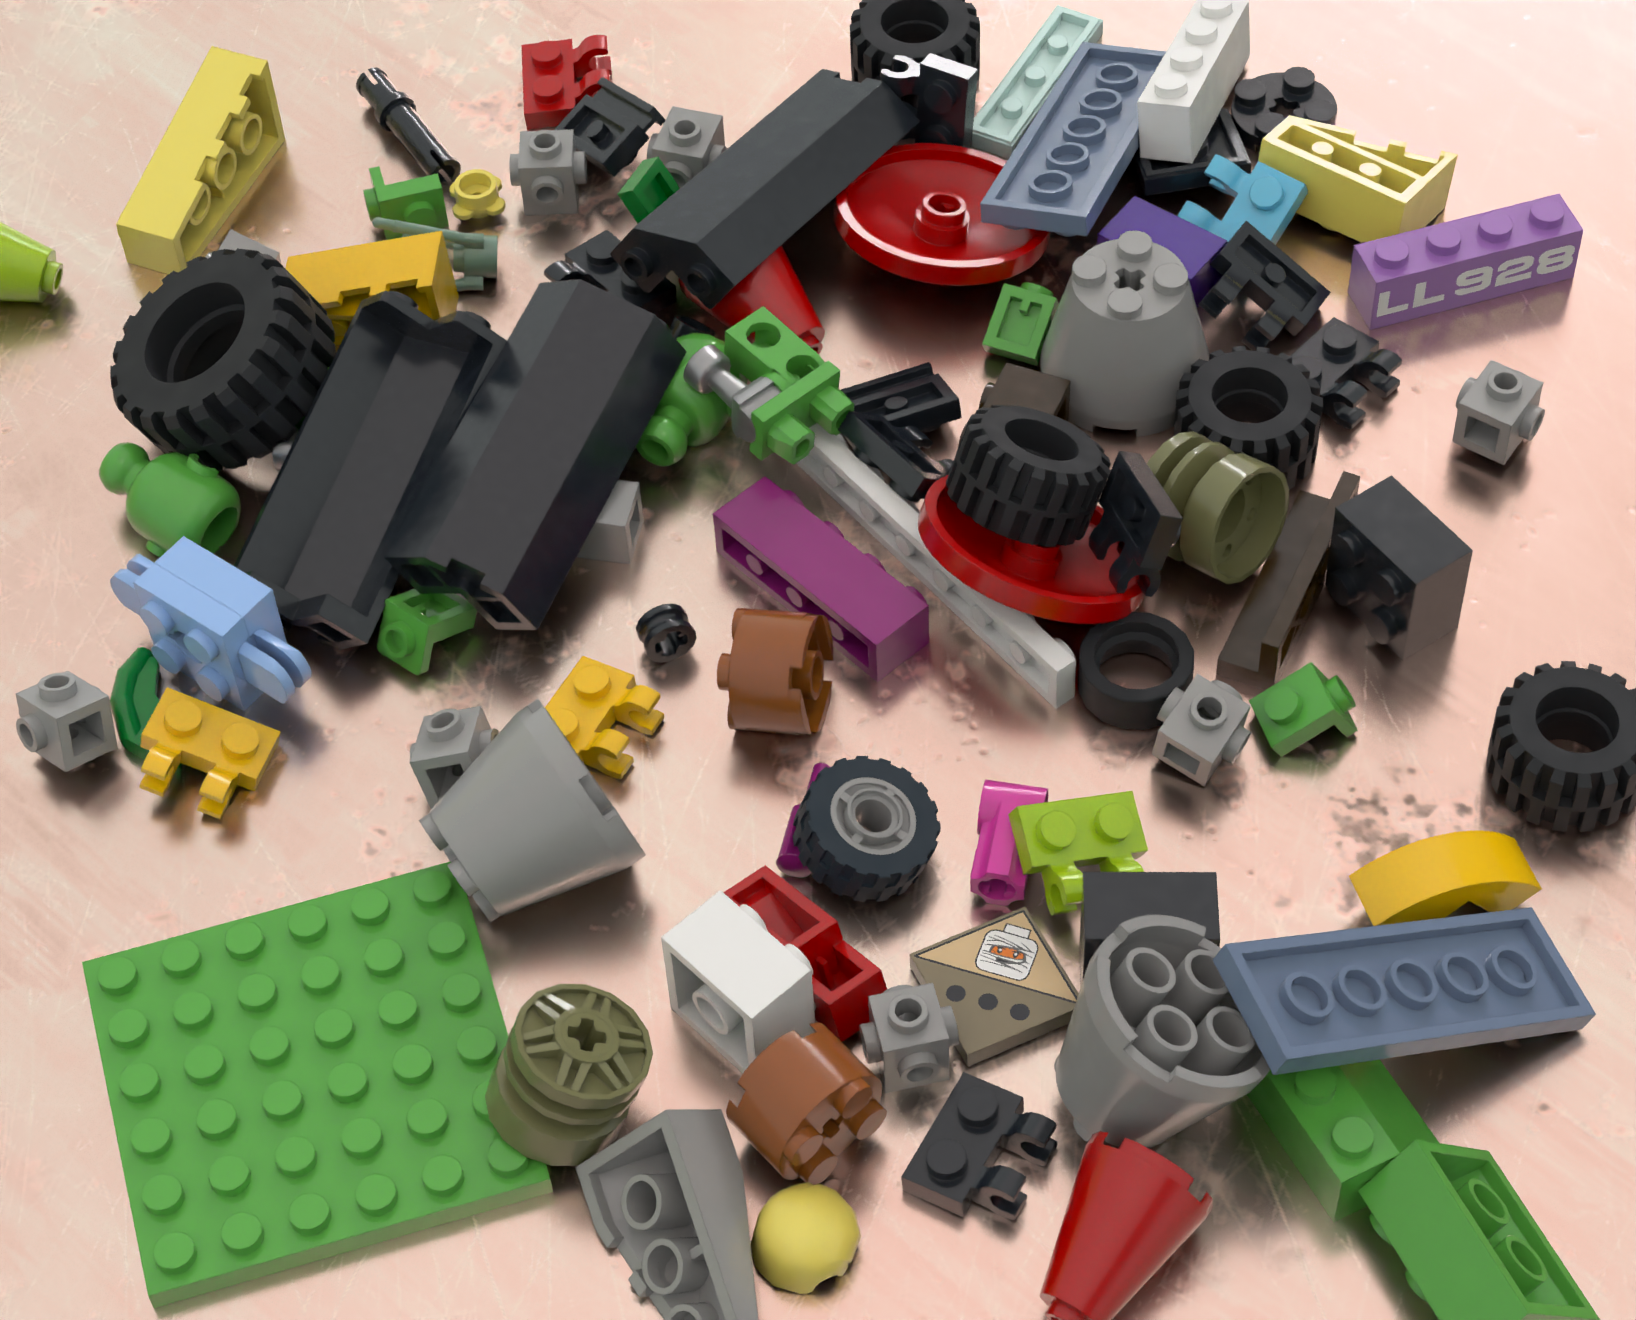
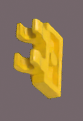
M585 656L580 658L545 706L583 763L616 779L623 778L633 764L634 759L632 756L622 753L630 740L625 734L610 729L614 722L619 721L629 725L638 732L653 735L665 718L664 713L653 709L661 698L659 692L644 685H636L633 674Z
M167 687L141 734L140 747L149 750V753L141 767V772L145 773L139 788L163 797L179 764L188 765L208 773L199 790V795L203 797L197 807V811L221 819L237 785L255 792L279 745L281 732Z

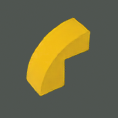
M1483 830L1441 834L1407 844L1371 861L1349 875L1373 926L1445 918L1468 901L1489 912L1512 910L1542 889L1515 838L1506 834Z

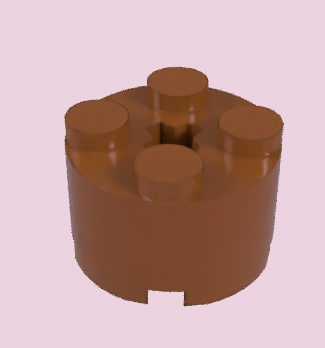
M737 608L732 619L733 643L731 654L722 653L717 666L719 690L729 691L727 712L729 728L732 730L788 735H811V733H818L827 715L832 690V681L823 680L824 660L833 661V638L827 617L805 612Z
M818 1022L809 1024L815 1033L802 1038L795 1030H792L779 1037L763 1050L748 1066L737 1082L745 1091L738 1108L730 1099L726 1108L729 1122L783 1178L788 1180L802 1179L804 1182H810L813 1185L823 1182L835 1169L838 1163L837 1156L846 1150L856 1138L863 1140L872 1135L881 1126L887 1115V1110L879 1103L883 1089L881 1081L824 1024Z

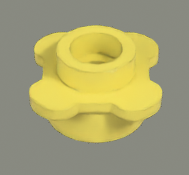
M482 169L468 170L460 174L449 188L450 195L456 199V204L452 208L453 215L458 219L468 220L470 218H484L488 215L495 216L502 213L505 209V201L499 197V191L502 189L501 180L492 173Z

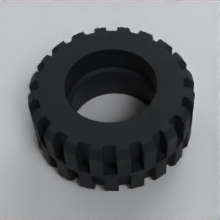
M237 248L236 251L230 249L213 251L212 256L208 259L199 256L186 262L187 268L179 273L172 271L161 280L163 285L154 293L149 291L139 302L142 307L135 316L130 315L123 326L125 335L122 341H116L113 351L115 365L110 367L114 401L118 410L124 414V418L164 454L169 452H178L186 456L197 454L199 456V463L209 468H215L218 471H222L223 467L225 469H236L246 466L247 459L252 457L261 459L274 451L272 446L281 439L287 441L298 431L295 426L304 416L306 417L328 371V367H330L336 354L333 324L327 317V311L278 260L268 254H261L256 250Z

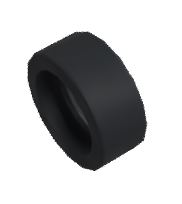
M1131 612L1127 617L1117 621L1098 623L1089 629L1080 644L1078 691L1084 705L1101 721L1121 729L1145 730L1163 725V722L1158 720L1157 716L1166 699L1175 687L1185 692L1193 680L1194 649L1186 633L1170 620L1152 613ZM1127 652L1146 653L1159 658L1172 670V676L1158 686L1147 689H1129L1110 682L1100 673V665L1115 655Z

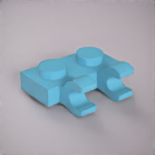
M1215 154L1204 173L1212 178L1209 182L1210 186L1235 197V200L1222 221L1203 207L1188 200L1177 216L1227 240V242L1243 223L1248 221L1276 245L1308 194L1306 184L1260 161L1257 162L1251 174H1248L1232 161Z

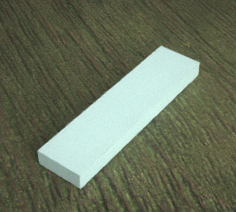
M1057 5L974 117L971 147L1009 159L1082 42L1097 43L1102 36L1103 20Z

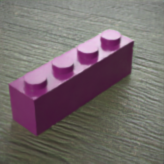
M764 476L713 513L716 552L789 611L826 616L831 627L833 647L877 683L929 643V605L922 594L912 586L905 587L887 573L875 556L869 553L863 554L849 543L833 523L829 521L823 522L811 513L792 491L782 490Z

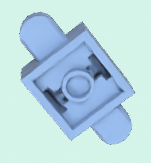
M184 536L155 562L141 554H136L127 563V569H120L110 579L111 588L119 601L125 607L140 615L143 622L147 625L154 645L151 651L158 663L171 673L177 674L180 671L192 678L209 697L216 701H221L224 698L245 711L263 693H266L284 704L295 693V687L300 688L312 677L310 666L301 652L287 644L273 590Z

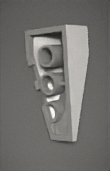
M666 1109L576 1167L596 1232L607 1248H617L633 1272L628 1281L639 1297L649 1296L664 1320H758L743 1171L722 1109Z

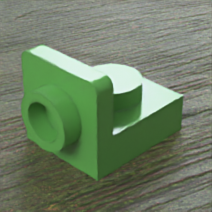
M1024 282L1021 284V287L1004 283L982 343L984 350L1038 366L1045 337L1059 305L1057 298L1053 297V293L1049 289L1038 284Z
M414 588L385 600L386 605L383 611L377 649L381 654L415 675H420L429 669L433 643L473 628L477 610L467 600L457 594H423Z

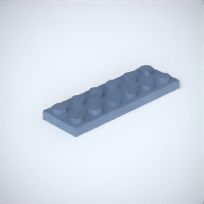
M1082 42L981 201V222L998 224L1013 230L1028 228L1051 231L1065 237L1087 236L1140 146L1137 101L1166 51Z
M1532 907L1228 943L1213 958L1218 972L1273 1075L1581 1030L1596 1015Z

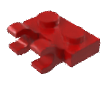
M589 36L577 48H574L572 39L542 41L521 45L523 104L527 130L558 126L586 94L593 97L600 90L601 87L597 82L601 77L610 81V75H612L611 57H594L608 54L607 36ZM583 77L581 81L576 82V78Z

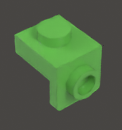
M380 167L369 168L372 188L363 190L370 222L374 218L380 217L436 228L449 227L443 190L438 173L385 185ZM383 229L386 240L401 238L403 235Z
M1312 662L1249 700L1271 748L1281 757L1333 725L1346 737L1358 731L1349 713V710L1356 707V704L1348 688L1337 675L1328 679Z

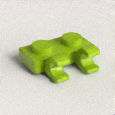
M1133 791L1017 806L1008 814L1023 875L1041 872L1046 902L1051 915L1077 911L1076 904L1081 903L1083 873L1076 867L1099 864L1101 872H1144L1142 866L1134 860L1144 855L1148 851Z

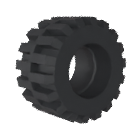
M862 0L859 3V9L853 11L851 24L849 25L852 81L861 83L866 78L880 80V72L883 69L893 71V58L896 55L912 58L917 63H921L930 53L978 69L977 80H979L980 18L977 16V10L972 3H967L965 0ZM918 95L898 96L902 101L917 108Z
M1245 346L1232 347V352L1224 353L1221 349L1209 353V361L1198 359L1191 365L1190 373H1184L1179 382V390H1177L1173 436L1182 432L1194 431L1212 442H1219L1225 445L1235 454L1244 453L1274 466L1285 475L1289 490L1295 487L1296 479L1304 480L1310 472L1311 463H1315L1323 409V398L1320 397L1321 388L1317 380L1309 379L1310 371L1303 364L1293 365L1292 357L1282 352L1277 356L1270 354V349L1257 347V351L1246 350Z
M991 405V408L982 407L976 410L975 414H971L946 479V487L949 488L947 493L950 499L957 503V508L961 512L971 517L977 524L996 534L1031 545L1036 544L1045 547L1066 546L1074 544L1075 540H1081L1084 537L1111 470L1109 468L1111 463L1109 457L1104 454L1105 450L1092 440L1088 434L1059 417L1026 407Z
M1561 661L1560 668H1553L1549 663L1536 666L1534 676L1523 672L1514 679L1513 688H1505L1500 697L1499 706L1496 709L1486 764L1487 773L1493 774L1491 785L1496 794H1507L1505 805L1514 813L1523 809L1528 813L1527 821L1538 826L1542 820L1553 823L1552 830L1566 832L1568 825H1577L1580 832L1593 831L1596 821L1601 822L1606 827L1617 822L1620 812L1628 814L1635 806L1636 688L1628 690L1625 687L1627 679L1619 674L1614 673L1612 676H1607L1601 673V666L1589 663L1588 669L1576 667L1575 661ZM1563 739L1574 741L1588 747L1593 752L1575 753L1566 751L1553 745L1549 740Z

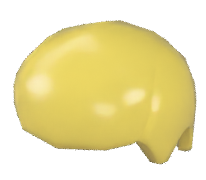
M805 1182L782 1189L769 1198L758 1214L750 1245L756 1269L773 1286L799 1294H809L813 1292L820 1282L835 1275L838 1277L844 1275L848 1269V1263H851L861 1239V1233L856 1212L836 1190L820 1183L813 1185L810 1182Z

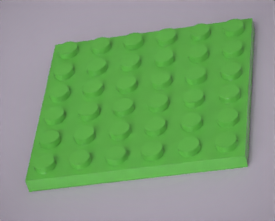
M451 862L82 962L147 1293L153 1308L553 1192L546 1164L525 1157L506 1143L489 1119L485 1094L494 1067L502 1049L506 1046L508 1032L468 896L450 871L448 864Z

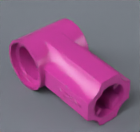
M985 779L978 812L977 834L979 835V840L970 875V892L981 896L986 903L1008 906L1013 901L1024 900L1029 874L1023 875L1008 814L1017 806L1048 802V788Z

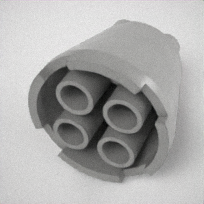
M1127 231L1120 235L1118 239L1106 241L1092 247L1074 261L1071 276L1045 337L1040 358L1042 373L1071 381L1069 421L1091 432H1093L1095 426L1121 430L1135 429L1136 437L1159 433L1174 427L1176 395L1183 374L1190 373L1191 365L1198 359L1209 361V350L1189 283L1188 272L1180 259L1167 248L1153 243L1151 237L1145 232Z
M536 699L512 717L429 811V814L419 820L436 847L440 851L443 850L451 863L448 864V867L460 886L469 897L472 896L490 922L500 916H505L626 870L646 856V853L539 699Z
M1168 915L1138 916L1119 924L1116 930L1094 952L1089 961L1060 1054L1054 1063L1058 1091L1065 1106L1074 1117L1073 1125L1077 1134L1083 1140L1088 1142L1092 1134L1102 1131L1108 1132L1104 1143L1107 1142L1119 1147L1124 1138H1127L1147 1148H1151L1250 1093L1270 1071L1264 1056L1213 962V958L1221 948L1204 938L1206 927L1183 918Z

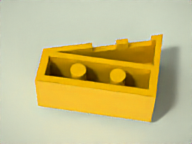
M442 231L290 256L287 259L285 269L327 311V317L332 321L335 332V345L341 344L361 301L383 291H396L410 297L417 303V310L433 320L454 313L457 309L459 295Z

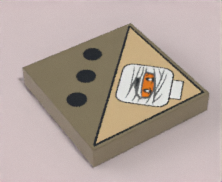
M1026 906L909 954L910 968L920 985L933 983L940 1007H952L959 1035V1045L955 1046L967 1067L1070 1023L1079 993Z

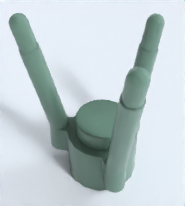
M376 217L372 221L375 228L403 234L402 237L442 231L446 248L453 250V272L464 273V278L455 280L457 292L463 290L483 291V278L497 279L498 235L462 233Z

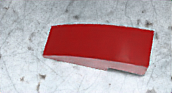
M766 865L723 892L739 907L742 904H746L754 909L764 921L768 932L784 946L792 944L807 957L813 968V998L816 1005L814 1012L815 1020L818 1023L824 1024L841 1042L859 1031L860 1024L869 1023L868 996L881 994L887 990L882 970L843 940L836 919Z

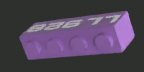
M1560 193L1356 244L1353 249L1348 294L1369 330L1574 278L1584 229Z

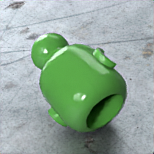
M690 333L676 339L687 352L636 445L638 452L649 462L659 466H669L677 463L684 457L687 446L697 447L710 443L730 419L732 409L714 391L708 394H701L685 382L683 378L684 369L688 361L702 347L714 345L724 353L725 342L723 340L701 333ZM746 378L743 382L747 384L748 379Z
M130 442L119 443L104 457L99 468V477L103 486L111 493L127 495L125 514L132 528L148 539L146 548L156 556L161 557L184 536L213 554L218 551L219 546H223L234 533L240 519L241 500L235 487L217 475L218 470L199 463V456L197 454L186 456L178 452H169L157 456L150 461L147 452L141 446Z

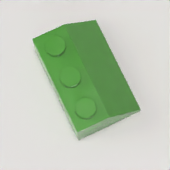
M1380 1059L1273 1075L1270 1070L1258 1086L1247 1094L1333 1223L1367 1207L1358 1190L1415 1139L1439 1143Z
M1415 1139L1358 1190L1372 1212L1369 1218L1374 1230L1384 1241L1394 1247L1407 1268L1405 1277L1409 1286L1422 1300L1429 1303L1439 1320H1600L1489 1151Z

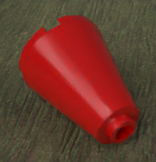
M782 245L739 282L712 309L705 307L696 296L688 291L680 278L678 279L680 290L689 300L728 328H731L764 306L807 345L820 354L823 348L821 342L824 338L825 330ZM755 332L747 337L751 344L755 342Z
M1099 1131L1092 1134L1085 1146L1041 1288L1040 1298L1049 1306L1045 1316L1049 1320H1112L1207 1219L1213 1208V1200L1209 1193L1206 1191L1199 1202L1188 1191L1194 1181L1193 1177L1162 1155L1138 1142L1124 1138L1117 1149L1104 1145L1108 1132Z

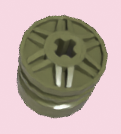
M1194 431L1176 434L1164 442L1147 463L1183 518L1180 537L1177 543L1170 548L1167 556L1176 561L1185 560V563L1225 584L1241 582L1258 570L1271 554L1282 533L1289 502V487L1285 475L1274 466L1244 453L1235 454L1225 445L1219 442H1212Z
M557 984L537 991L520 1008L514 1026L509 1033L506 1046L502 1049L491 1074L485 1094L489 1119L501 1138L525 1157L551 1166H578L611 1145L616 1140L628 1116L630 1105L636 1100L639 1089L649 1072L653 1050L648 1029L634 1009L610 992L587 984Z

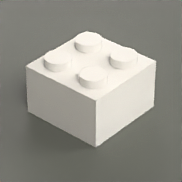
M720 890L661 937L671 1009L742 1074L763 1050L782 1035L792 1030H795L802 1038L815 1033L809 1025L815 1023L814 1011L816 1009L812 985L813 968L809 960L796 946L792 944L784 946L768 932L762 918L750 906L742 904L739 907Z

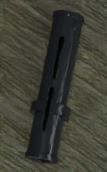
M381 68L368 69L369 73L376 80V85L363 72L357 79L356 89L375 110V118L380 126L386 131L393 132L427 175L438 173L442 187L448 186V183L440 174V169H443L451 181L454 182L460 175V163L451 156L416 113V105L410 96L405 92L398 91Z

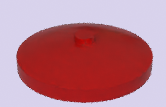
M913 143L893 146L837 195L834 202L833 214L837 230L844 241L857 254L888 272L932 284L955 286L979 285L1013 277L1033 266L1042 257L1048 246L1051 231L1028 228L1013 230L1002 225L981 222L980 203L1007 161L982 151L955 145Z
M948 475L934 482L929 488L918 515V531L928 551L941 566L961 582L982 595L1030 615L1077 624H1098L1117 621L1127 617L1141 605L1145 595L1137 584L1139 575L1134 576L1128 582L1124 593H1117L1109 580L1110 568L1120 556L1116 550L1119 542L1113 543L1108 548L1104 560H1098L1089 547L1090 534L1099 524L1104 513L1103 508L1100 506H1096L1086 533L1081 540H1075L1074 544L1066 546L1045 547L1006 538L974 522L971 517L965 515L957 508V503L950 499L947 493L949 488L946 487Z

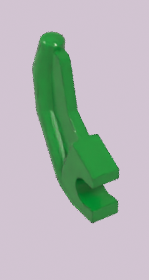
M139 647L117 670L110 697V706L121 744L132 754L145 760L149 750L140 747L141 734L160 701L157 697L160 666L151 650Z

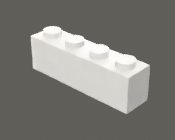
M1249 0L1195 1L1137 101L1140 158L1193 163L1251 56Z

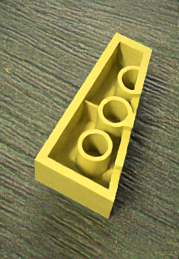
M211 46L116 223L127 263L165 274H170L172 271L179 273L187 268L186 262L199 257L286 140L268 60Z

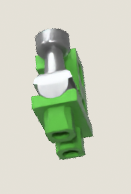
M764 306L725 331L724 353L714 345L704 346L690 358L684 369L683 378L685 382L701 394H708L714 391L732 409L731 421L734 434L737 438L741 437L746 442H751L749 451L761 461L775 452L795 465L808 456L814 447L815 433L809 429L817 423L829 434L837 436L841 433L838 431V428L848 412L854 411V403L839 389L840 369L829 360L824 362L816 351ZM755 332V342L751 344L747 337ZM747 378L751 383L746 384L743 380Z

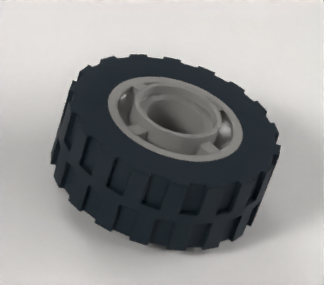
M856 756L855 759L851 760L846 758L837 760L830 768L826 766L818 773L815 781H812L793 822V826H796L793 834L794 847H798L800 852L798 858L803 867H808L812 872L811 877L819 884H825L831 888V892L841 897L842 895L853 897L854 901L865 902L866 899H876V902L888 900L891 895L896 894L899 896L906 892L910 884H914L933 855L938 844L936 838L941 832L940 821H937L936 816L938 808L935 801H931L928 796V789L922 782L918 783L911 776V772L903 767L900 769L890 764L891 761L882 758L874 760L868 759V756ZM862 826L867 827V828L870 829L872 832H870V831L864 829Z

